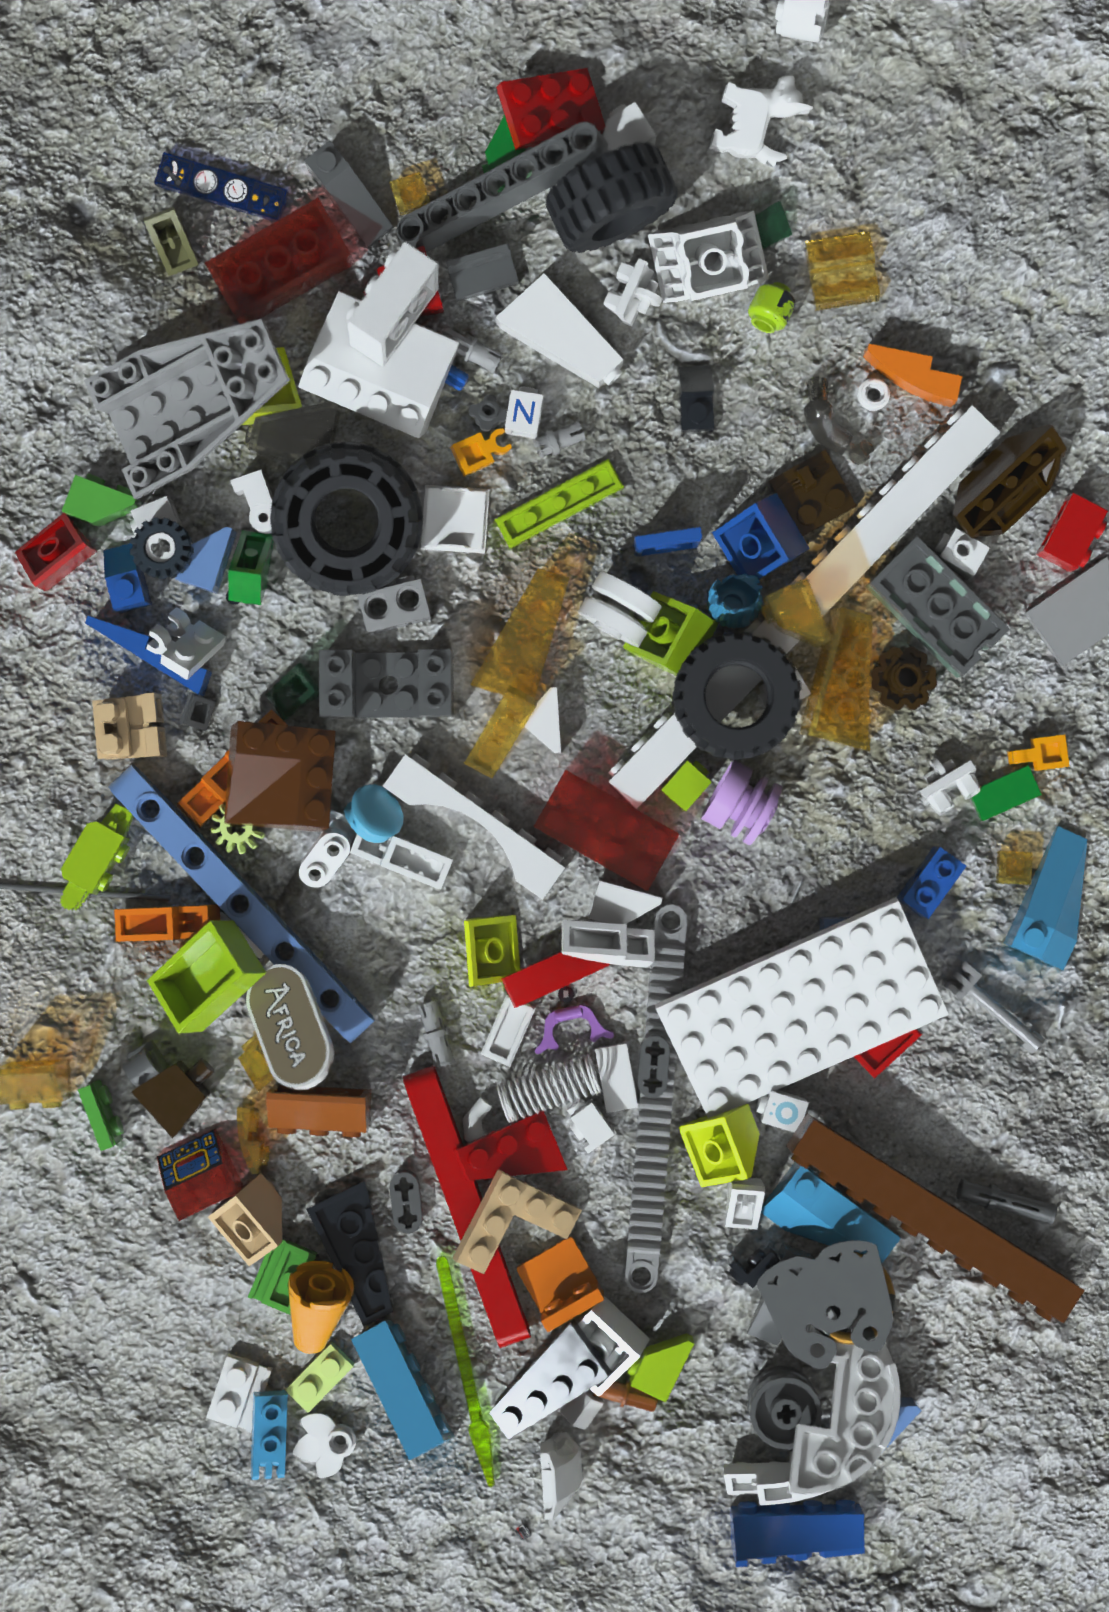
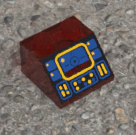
M216 1128L157 1156L164 1191L178 1221L238 1193L244 1186Z

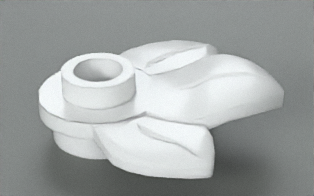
M311 1413L303 1416L301 1422L307 1433L299 1439L293 1454L300 1459L317 1462L316 1471L319 1478H326L336 1474L341 1469L344 1457L350 1455L355 1449L357 1441L355 1432L347 1425H336L330 1416L323 1413ZM338 1435L344 1436L346 1443L343 1445L337 1444L335 1437Z

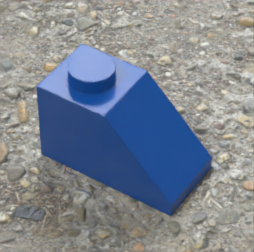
M131 543L103 550L106 585L113 610L119 613L152 605L144 572L134 563V556L130 553V549H133Z

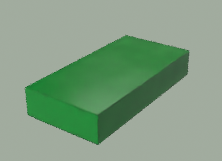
M1026 765L980 786V792L970 799L980 821H985L1042 794L1029 765Z

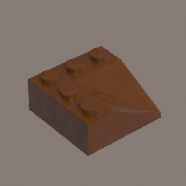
M237 721L233 724L230 733L224 824L322 832L329 829L336 731Z

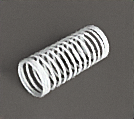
M587 1053V1055L583 1056L589 1080L580 1058L577 1057L582 1083L574 1062L570 1059L575 1085L567 1064L563 1061L568 1087L559 1065L556 1064L562 1092L554 1071L549 1066L556 1097L545 1069L542 1068V1073L549 1099L539 1073L535 1071L542 1102L530 1073H528L535 1104L523 1075L521 1076L528 1106L518 1080L515 1077L514 1081L522 1111L510 1080H507L515 1113L503 1082L497 1083L499 1098L507 1121L509 1123L517 1121L519 1114L524 1119L526 1116L525 1110L529 1116H532V1108L536 1114H539V1105L545 1112L547 1109L546 1103L550 1109H553V1101L557 1107H560V1098L563 1104L566 1105L567 1096L573 1103L574 1094L578 1100H581L580 1089L585 1098L588 1097L587 1087L591 1095L601 1094L600 1084L590 1055Z

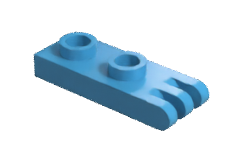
M285 1390L253 1392L252 1480L259 1479V1467H264V1479H272V1466H277V1478L285 1477L288 1394Z

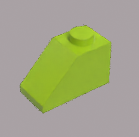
M685 1333L645 1347L640 1357L627 1370V1373L630 1374V1386L666 1403L694 1346L693 1336Z

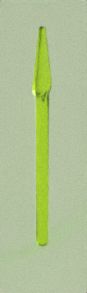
M439 1256L436 1259V1267L471 1420L469 1435L489 1487H493L495 1481L490 1427L484 1421L449 1262L445 1256Z

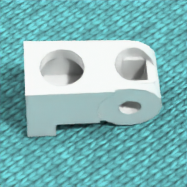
M260 469L230 480L234 492L238 496L243 494L246 496L251 510L249 520L252 527L260 533L271 534L270 515L273 495L265 473Z

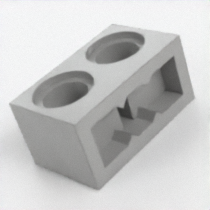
M414 575L396 579V585L381 587L376 591L357 595L366 631L369 635L432 620L421 579L415 580ZM407 592H415L419 596L418 604L410 609L403 607L401 603L403 595ZM376 600H384L387 603L386 613L379 617L373 616L370 612L371 604Z

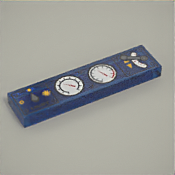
M163 152L154 182L158 187L276 223H280L289 194L287 189Z

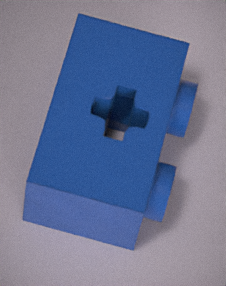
M933 846L896 898L922 918L929 919L967 866L943 848Z

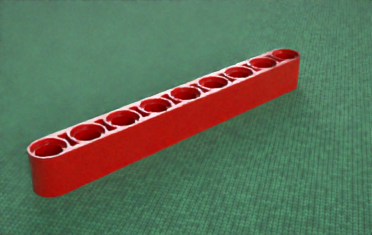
M432 1065L404 1075L403 1082L461 1241L483 1197L477 1181L465 1179L455 1155L454 1149L463 1146V1142L436 1068ZM499 1245L484 1274L471 1269L496 1341L499 1347L503 1348L531 1338V1332Z

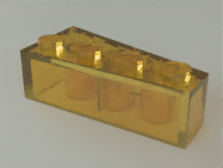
M538 568L470 684L472 688L534 705L570 577Z
M843 607L831 610L799 735L859 751H870L869 723H871V710H869V690H871L872 678L870 677L872 615Z

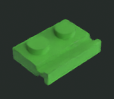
M99 1079L78 1089L100 1151L109 1149L122 1141L121 1134L124 1133L120 1118L117 1115H113L110 1107L112 1096L109 1088L106 1085L102 1086Z
M282 1239V1243L265 1255L248 1298H254L267 1306L291 1315L288 1292L289 1276L297 1270V1266L300 1264L314 1261L317 1252Z

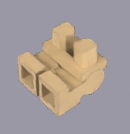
M152 692L92 701L98 759L117 760L167 757L165 728L152 727V724L164 723L162 694Z

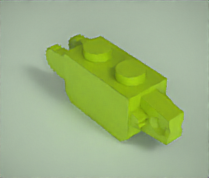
M115 804L101 823L94 821L87 823L61 867L63 878L69 881L60 899L61 907H64V909H71L72 911L81 909L80 907L83 906L82 904L86 902L90 894L97 895L99 891L104 892L113 879V875L110 874L116 862L122 863L130 849L127 846L130 839L126 835L134 816L128 809Z

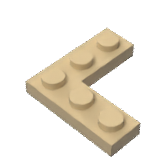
M497 1170L453 1259L464 1266L484 1274L514 1215L568 1239L582 1210L569 1202L503 1171Z

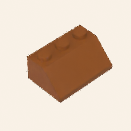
M275 1084L266 1092L268 1127L277 1128V1133L296 1134L297 1129L309 1130V1134L315 1136H327L329 1131H342L343 1137H361V1132L367 1133L370 1128L372 1089L314 1086L300 1090Z

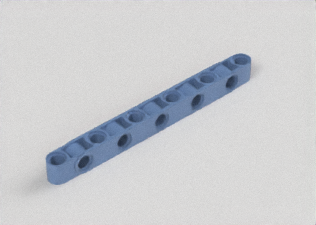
M131 764L108 786L114 796L230 919L235 921L237 926L274 965H289L305 975L310 983L321 1014L348 1042L352 1043L375 1021L374 1017L139 768ZM151 800H155L160 807L159 814L155 818H150L145 810L147 803ZM195 847L202 849L205 855L204 861L199 866L190 860V852ZM239 894L245 895L249 900L250 905L246 912H240L235 908L234 900ZM282 942H289L294 947L295 952L291 959H284L279 954L278 949ZM332 989L338 993L339 1003L336 1006H329L324 1002L323 993L325 990Z

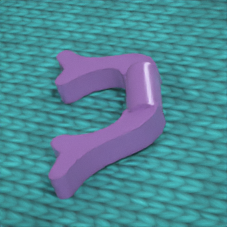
M579 1004L553 1010L545 1018L543 1039L535 1048V1053L540 1054L548 1048L552 1050L559 1049V1044L553 1036V1027L562 1021L576 1018L588 1020L591 1026V1042H596L600 1037L613 1038L614 1032L604 1028L597 1020L592 1009L586 1005Z

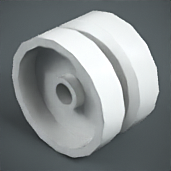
M600 571L592 588L598 596L607 602L594 597H586L578 610V614L613 638L639 647L647 634V630L633 617L644 622H654L662 606L630 584Z

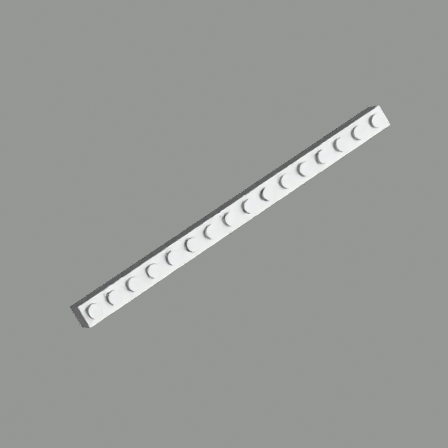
M973 405L966 412L960 408L946 422L950 426L948 431L943 436L937 432L924 445L928 451L920 459L914 455L901 469L906 474L898 482L892 478L879 492L883 498L875 506L869 502L856 515L861 521L853 529L847 525L834 538L838 543L830 553L824 549L811 562L815 568L807 576L801 572L789 585L793 591L785 599L779 595L766 609L770 615L762 623L756 619L744 632L753 633L754 636L760 638L763 636L771 640L770 643L778 648L780 646L788 653L998 436L1000 431ZM731 665L718 670L709 680L705 693L706 704L711 715L721 722L762 680L760 675L754 670L741 665ZM666 712L654 725L658 731L649 740L643 736L631 748L635 755L627 763L621 759L608 772L612 776L608 783L635 809L697 747L683 733L675 713L670 716Z

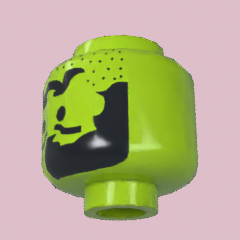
M780 282L759 286L748 308V314L752 319L751 323L755 328L765 333H774V331H779L786 327L796 306L795 299L790 294L791 290L788 286Z

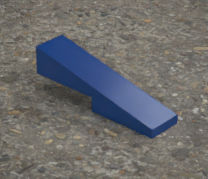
M87 616L85 624L198 695H205L212 675L211 671L199 668L186 680L160 664L162 657L160 654H155L146 649L147 644L154 638Z

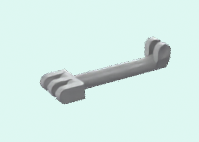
M964 961L960 966L970 975L965 978L955 971L952 977L961 984L957 989L948 980L943 986L959 1000H962L968 993L1024 1041L1021 1045L1030 1053L1035 1052L1045 1039L1035 1030L1032 1032L979 987L976 983L982 975Z

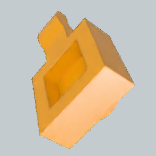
M1065 734L1030 739L1031 749L1007 752L1009 764L1033 762L1034 771L1070 767Z

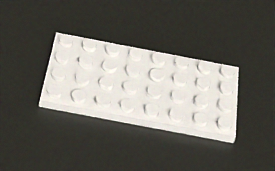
M896 897L655 1004L656 1011L708 1118L742 1106L769 1094L770 1090L776 1091L949 1015Z

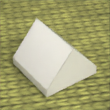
M586 1391L560 1407L559 1412L572 1426L586 1430L604 1402L598 1397L592 1396L591 1392Z

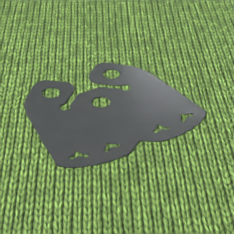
M861 1240L845 1241L825 1247L815 1259L799 1256L786 1259L765 1271L756 1283L788 1350L796 1358L817 1369L828 1367L837 1353V1346L833 1339L813 1331L808 1332L806 1330L808 1324L824 1332L833 1333L849 1328L858 1314V1309L864 1308L866 1314L861 1316L853 1329L851 1340L856 1347L873 1353L882 1349L892 1328L893 1310L877 1245L871 1242ZM854 1250L860 1252L867 1250V1253L860 1258L858 1254L854 1253ZM839 1253H842L839 1262L829 1260L830 1257H837ZM798 1267H802L797 1276L789 1271V1269L796 1270ZM776 1275L779 1276L777 1285L767 1284L768 1281H773ZM837 1306L841 1311L839 1318L835 1320L829 1319L826 1315L827 1308ZM870 1326L874 1327L878 1333L877 1337L871 1341L866 1340L863 1336V1330ZM819 1343L825 1348L823 1356L814 1357L810 1353V1348L813 1344Z

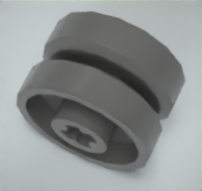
M778 1365L765 1369L753 1379L747 1392L746 1405L754 1431L763 1442L774 1448L790 1450L794 1446L797 1424L820 1427L822 1419L820 1400L814 1385L804 1373L793 1367Z

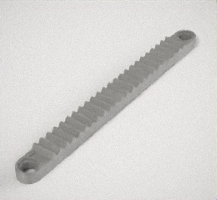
M665 904L657 910L653 930H655V962L650 965L644 1038L653 1034L662 1036L669 1045L670 1056L666 1091L657 1098L646 1097L641 1091L639 1095L625 1263L626 1283L631 1290L637 1293H646L656 1285L662 1237L677 1052L656 1011L655 1004L682 992L687 916L683 909L674 904ZM667 911H674L680 917V923L675 929L669 930L662 925V916ZM652 1041V1046L645 1049L646 1052L651 1054V1063L657 1064L658 1053L664 1052V1048L659 1047L658 1041ZM650 1068V1077L647 1080H643V1084L648 1085L649 1091H654L655 1086L661 1085L662 1081L657 1080L656 1069ZM638 1267H645L650 1271V1279L644 1284L636 1283L632 1279V1272Z

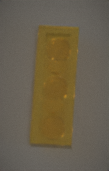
M509 685L467 755L464 764L493 779L536 708L538 700Z

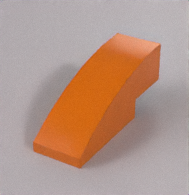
M868 344L864 350L863 357L879 373L907 392L929 402L947 407H952L957 402L962 376L931 370L933 356L874 344Z
M217 904L114 909L116 942L191 939L210 920H220V907Z

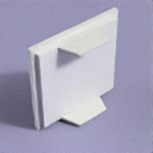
M425 485L421 549L485 554L490 489Z

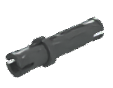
M961 1179L957 1187V1199L983 1205L985 1210L992 1211L993 1209H998L1052 1224L1056 1217V1204L999 1190L997 1185L989 1184V1186H984ZM979 1193L1001 1198L1002 1201L981 1197ZM1016 1202L1023 1205L1034 1207V1210L1015 1206L1011 1203Z

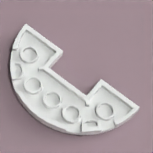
M828 1307L826 1310L827 1317L835 1320L831 1307ZM861 1314L858 1316V1318L855 1320V1322L852 1324V1326L849 1328L847 1332L853 1331V1329L855 1328L856 1324L862 1316ZM808 1324V1332L813 1331L821 1334L811 1324ZM835 1342L837 1353L830 1362L836 1364L829 1429L802 1424L796 1425L788 1493L800 1495L818 1494L849 1484L866 1473L889 1445L898 1421L901 1393L897 1367L893 1363L886 1342L882 1349L875 1353L856 1347L854 1344L849 1345ZM819 1343L813 1344L810 1348V1353L814 1357H821L825 1352V1348Z

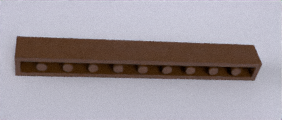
M808 1113L786 1145L793 1153L791 1157L793 1161L806 1169L810 1165L820 1170L818 1176L833 1186L837 1182L848 1188L845 1193L856 1201L863 1203L865 1199L875 1205L872 1210L883 1218L890 1220L893 1216L900 1220L902 1223L899 1227L910 1235L917 1237L920 1233L927 1237L929 1240L926 1244L937 1252L944 1254L947 1250L954 1254L955 1258L953 1261L964 1269L971 1271L972 1267L981 1271L980 1278L993 1287L997 1288L1001 1284L1008 1288L1007 1295L1020 1304L1024 1305L1026 1300L1036 1306L1033 1311L1049 1322L1054 1317L1064 1324L1085 1291L1065 1275Z

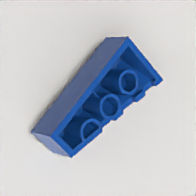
M808 1500L803 1502V1505L783 1503L757 1506L755 1502L746 1501L738 1503V1506H730L731 1547L736 1568L747 1567L748 1560L761 1559L763 1565L776 1563V1559L779 1556H787L795 1561L808 1560L814 1552H819V1555L823 1558L865 1554L864 1513L860 1504H855L852 1500H838L835 1504H823L820 1501Z

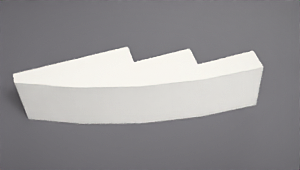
M330 809L329 829L338 828L348 834L351 841L349 853L441 890L453 859L396 835L382 843L366 841L351 828L344 814Z

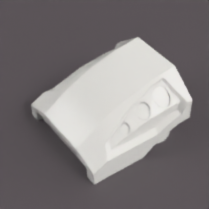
M567 1432L554 1433L547 1441H541L540 1458L545 1520L554 1519L559 1515L560 1511L569 1503L571 1497L578 1490L583 1480L581 1448Z

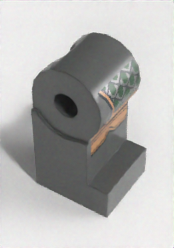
M153 1039L126 1056L127 1060L122 1062V1067L127 1077L136 1087L170 1067Z

